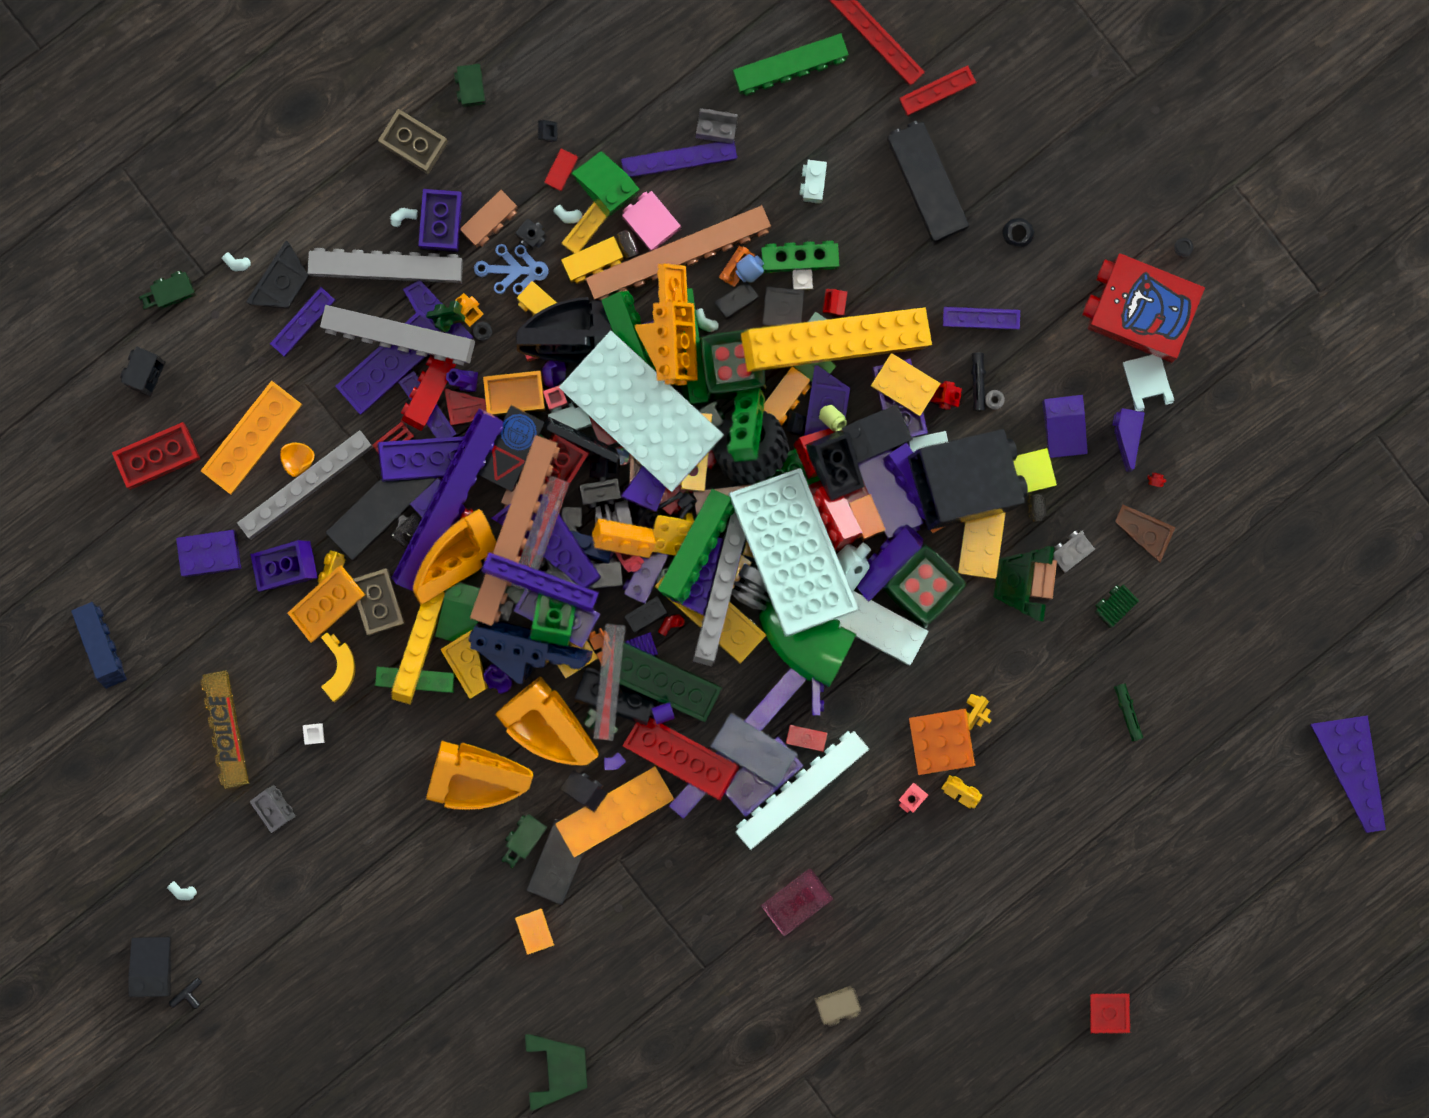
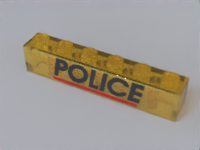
M228 671L205 674L201 680V687L203 691H206L207 695L204 702L206 710L210 711L211 716L208 717L210 729L213 728L214 736L211 737L214 748L217 747L218 755H215L217 767L220 766L222 774H219L220 785H224V789L248 785L249 779Z

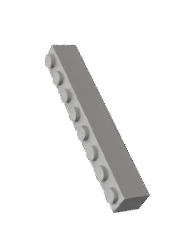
M314 248V251H309V276L462 283L463 259L459 258V255L456 254L440 257V254L436 253L421 256V253L416 252L402 255L401 252L395 251L390 252V254H382V251H371V254L363 253V250H352V253L344 252L343 249H333V252H326L324 248Z
M325 305L320 325L327 334L336 336L338 332L344 334V338L354 340L355 337L362 338L361 342L369 344L376 341L380 342L379 346L391 348V345L398 347L397 350L409 353L410 349L416 351V355L427 357V354L435 355L434 359L445 361L448 358L453 360L452 363L462 366L464 362L470 364L475 341L469 338Z
M359 430L237 522V524L246 536L252 540L371 450L373 446Z
M736 512L728 518L723 545L693 658L694 662L712 666L715 660L745 540V534Z

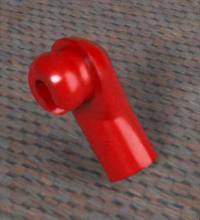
M681 615L667 616L660 626L658 633L666 636L670 628L683 626L685 623L684 618Z

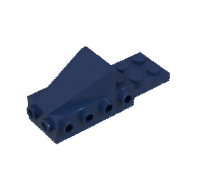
M500 621L498 623L494 622L492 626L479 622L474 626L473 631L469 635L470 649L479 651L519 684H522L531 675L532 667L541 668L551 661L552 664H566L572 669H580L592 659L593 651L569 645L563 646L531 640L532 629Z

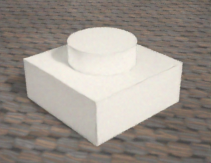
M812 269L792 271L793 290L813 289Z
M322 723L303 725L305 745L325 743Z

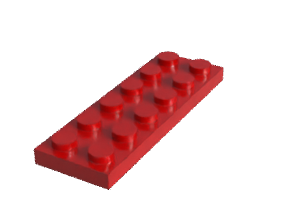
M649 718L647 725L636 722L623 744V747L718 800H721L739 769L738 765L661 723L656 724V721L652 718Z

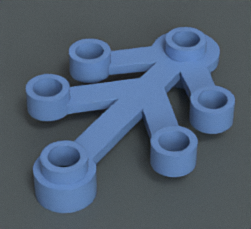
M499 244L496 247V253L502 256L510 266L488 265L485 261H479L474 266V271L479 277H485L489 273L509 274L502 282H497L494 285V290L497 294H503L513 281L521 274H525L528 276L521 283H516L513 286L514 293L520 295L521 292H516L515 290L517 286H522L523 291L531 281L544 280L549 272L547 265L540 261L535 262L523 245H518L515 248V254L518 257H522L530 267L521 266L507 251V247L504 244ZM500 247L505 248V252L502 254L498 252ZM523 248L524 253L518 254L517 250ZM480 265L485 266V270L483 272H480L478 270V267ZM536 268H542V273L537 274L535 272ZM502 285L504 288L502 291H497L496 287Z

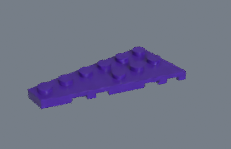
M545 493L539 496L537 502H540V507L537 514L533 513L531 520L534 523L531 531H527L525 538L528 539L526 545L533 550L535 549L550 501ZM510 504L492 517V519L503 526ZM554 508L537 553L550 561L555 567H558L580 586L588 588L601 576Z

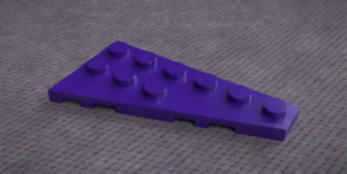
M1368 716L1310 724L1365 833L1386 830Z

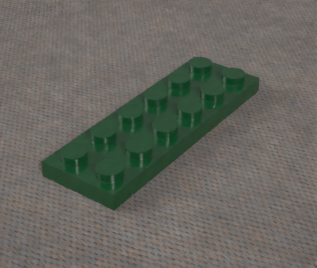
M619 639L615 643L612 680L664 704L670 702L671 707L706 722L721 692V686ZM611 654L601 672V675L607 678Z

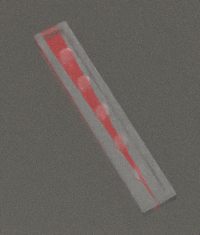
M550 476L519 564L539 570L569 482ZM513 583L511 584L512 586L531 592L530 589L521 587Z
M606 624L594 739L613 741L625 626Z

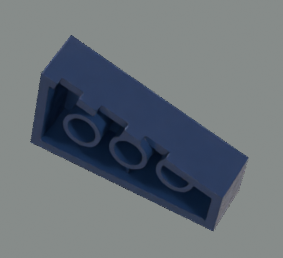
M93 602L71 610L96 679L105 689L126 681L127 678L122 669L123 665L115 652L117 651L115 644L108 635L110 630L102 620L104 614L100 606L97 607Z

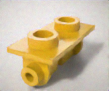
M331 550L329 554H326L323 572H320L318 576L319 584L338 566L344 565L345 555L337 554V552Z
M949 775L941 788L945 794L956 799L958 794L962 795L959 802L968 808L972 807L974 809L982 797V794L976 788L965 785L956 776L952 777Z

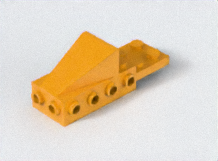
M666 263L658 264V296L660 303H653L654 323L635 325V329L656 368L657 381H665V385H687V381H697L698 376L694 304L688 303L686 266Z

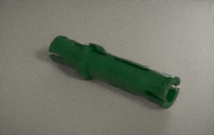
M1126 683L1114 686L1119 701L1118 706L1121 707L1131 741L1144 738L1132 705L1134 702L1133 699H1130Z

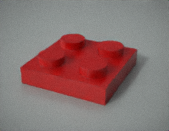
M1090 994V1033H1130L1129 994Z

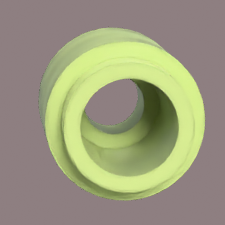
M833 405L824 406L820 410L819 419L832 431H842V428L847 425L845 416Z

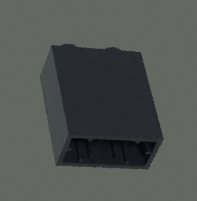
M1004 429L921 447L907 457L928 530L1010 512L1025 503L1024 498L1028 494L1027 483L1022 475L1017 476L1013 462L1017 459L1016 445L1011 438H1006Z

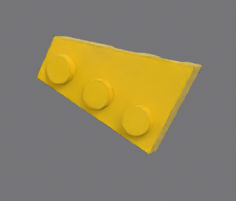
M471 631L440 649L469 699L487 689L480 653L477 650L470 649L469 635Z

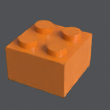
M871 494L848 504L863 532L858 537H861L862 541L879 535L886 530Z

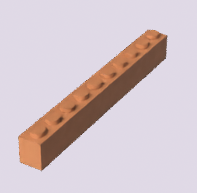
M759 206L587 277L586 282L594 300L601 301L620 291H628L627 288L632 286L635 288L645 285V281L651 278L652 281L658 280V264L694 265L698 263L697 259L705 257V259L711 258L719 250L725 252L732 249L736 243L745 244L751 241V237L755 235L761 237L768 234L771 225L763 206Z
M535 435L493 554L520 563L521 557L518 555L520 549L524 550L528 540L525 538L526 532H530L534 523L531 520L532 515L538 512L540 502L537 501L540 494L544 495L547 484H544L546 476H551L554 467L551 466L553 458L557 459L560 448L557 447V442ZM485 574L470 618L491 626L494 625V622L498 623L502 613L499 611L500 605L505 604L508 596L505 591L507 585L511 586L512 583Z

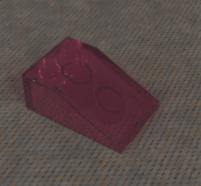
M810 868L761 906L782 935L786 936L831 902L833 897Z

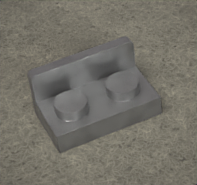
M700 109L696 138L733 144L738 115L729 112Z
M1074 531L1067 537L1069 539L1067 543L1063 545L1060 542L1054 548L1053 559L1057 560V564L1064 573L1095 550L1085 537L1083 531L1079 533Z
M275 785L265 789L249 801L271 833L296 817L292 807L287 804L282 797L281 791Z

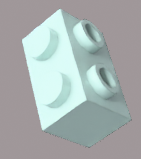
M808 160L807 165H803L802 176H806L805 184L801 183L800 195H803V201L822 203L827 162Z

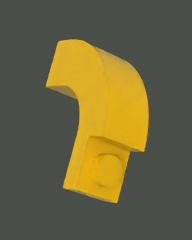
M326 633L321 638L335 654L337 670L334 676L321 687L331 700L336 702L348 691L353 682L355 660L347 643L339 647L338 644L341 642L334 634Z

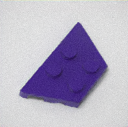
M818 365L814 366L804 436L829 429L819 419L820 410L824 406L833 405L846 419L850 387Z

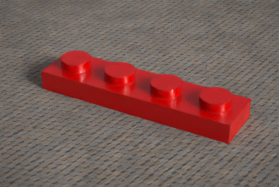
M965 66L899 98L906 115L909 116L976 84V81L969 67Z

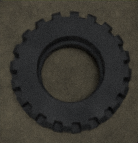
M764 411L760 441L763 442L759 445L757 460L734 461L732 454L728 452V443L731 442L730 428L733 427L732 416H730L729 420H725L722 423V427H718V430L724 436L712 448L723 474L729 477L730 480L735 482L738 480L739 483L744 484L746 482L752 484L758 480L764 481L768 476L772 477L776 470L782 468V462L786 461L789 452V442L779 420L774 415Z

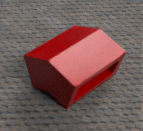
M826 289L823 313L844 317L847 291Z

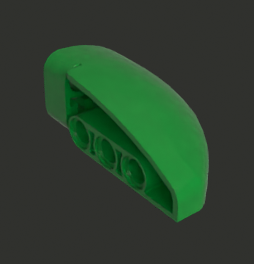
M771 599L770 602H765L766 609L765 611L761 610L759 619L768 641L777 654L802 677L809 681L814 677V680L830 687L856 633L842 626L838 629L841 622L833 619L785 636Z

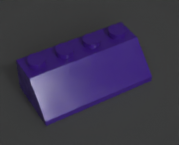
M907 523L904 527L900 525L893 532L895 536L890 541L887 539L880 546L881 550L877 555L873 553L867 559L870 567L857 585V588L868 602L922 547L923 538Z

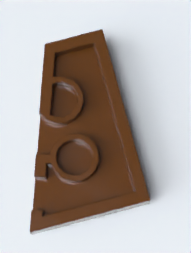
M1123 504L1114 522L1159 563L1176 528Z

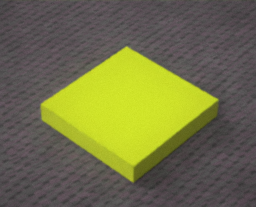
M1047 448L1018 455L1017 459L1013 461L1017 476L1022 475L1026 480L1028 493L1057 485Z

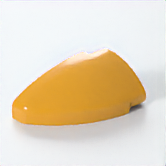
M480 509L450 527L427 553L413 584L414 594L421 605L480 570L483 565L481 560L486 561L488 553L493 554L497 542Z
M541 676L520 691L495 714L507 728V733L515 741L532 753L545 759L570 765H587L599 755L590 737L556 690L552 691Z
M441 741L426 799L442 804L445 803L444 806L446 808L470 810L493 807L525 793L530 788L533 772L519 763L482 748L461 743L458 750V745Z

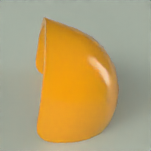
M302 443L284 445L280 453L282 465L292 477L300 476L308 470L315 456L312 449Z

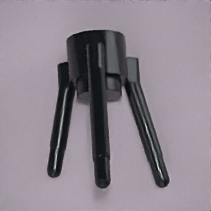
M688 490L684 493L679 491L674 497L660 504L657 511L679 499L677 503L682 509L674 518L684 519L688 511L697 502V499Z

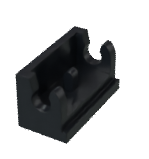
M746 281L715 301V304L727 320L758 300V296L749 282Z
M657 596L625 615V618L636 635L666 617L668 613Z

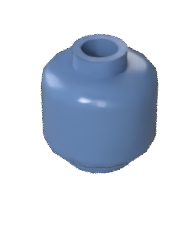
M748 254L736 264L737 270L735 272L743 282L752 283L763 274L764 269L762 265H764V262L758 255L754 257Z

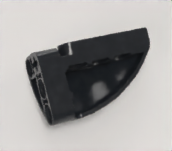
M589 297L575 298L555 303L536 313L517 331V351L545 360L580 364L611 331V325L602 301L591 300L589 302Z

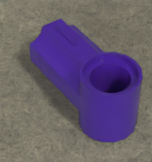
M451 368L446 374V380L449 382V385L459 387L461 391L476 392L478 372Z
M670 702L651 708L656 724L675 719Z

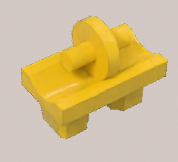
M971 694L967 700V704L974 707L971 713L966 712L970 731L976 722V725L981 727L984 721L989 724L992 721L988 718L991 711L987 708L985 709L989 701L983 696L979 697Z

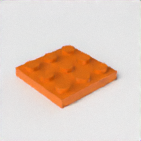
M966 709L909 718L918 775L975 766Z

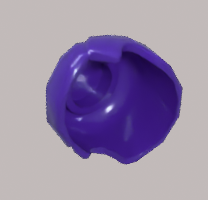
M549 360L544 364L541 377L545 386L553 388L565 381V362Z
M495 664L488 666L484 671V680L489 689L495 688L498 690V693L508 692L512 687L513 679Z

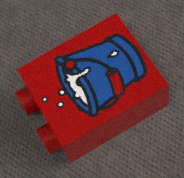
M1120 253L1114 262L1105 259L1096 279L1105 284L1099 298L1091 294L1082 316L1091 319L1087 329L1173 363L1179 355L1205 287Z

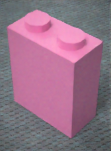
M651 191L643 193L634 206L632 204L628 205L623 210L622 218L650 251H653L678 232L681 226Z

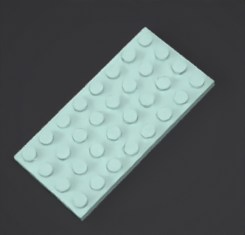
M612 331L601 340L559 387L671 492L724 436L720 430L671 385H665V381H657L656 371Z
M801 468L729 493L785 636L858 610Z

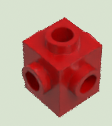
M944 381L940 383L930 402L939 404V408L950 410L951 407H959L962 388L956 387L954 382Z

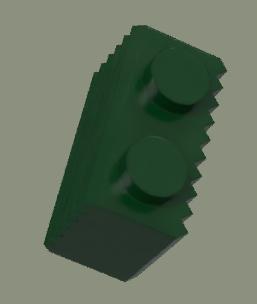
M1124 584L1120 587L1116 585L1109 592L1111 596L1107 600L1103 598L1095 605L1098 609L1094 612L1109 628H1112L1139 602Z

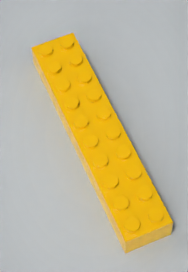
M925 307L751 329L741 334L747 372L919 350L932 345Z

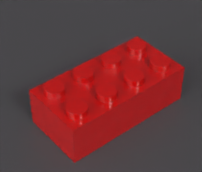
M183 422L112 452L124 483L130 490L201 460L188 428Z

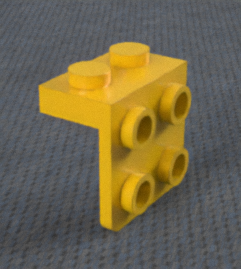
M687 513L684 519L657 516L653 528L656 544L652 552L676 556L694 523L692 513Z

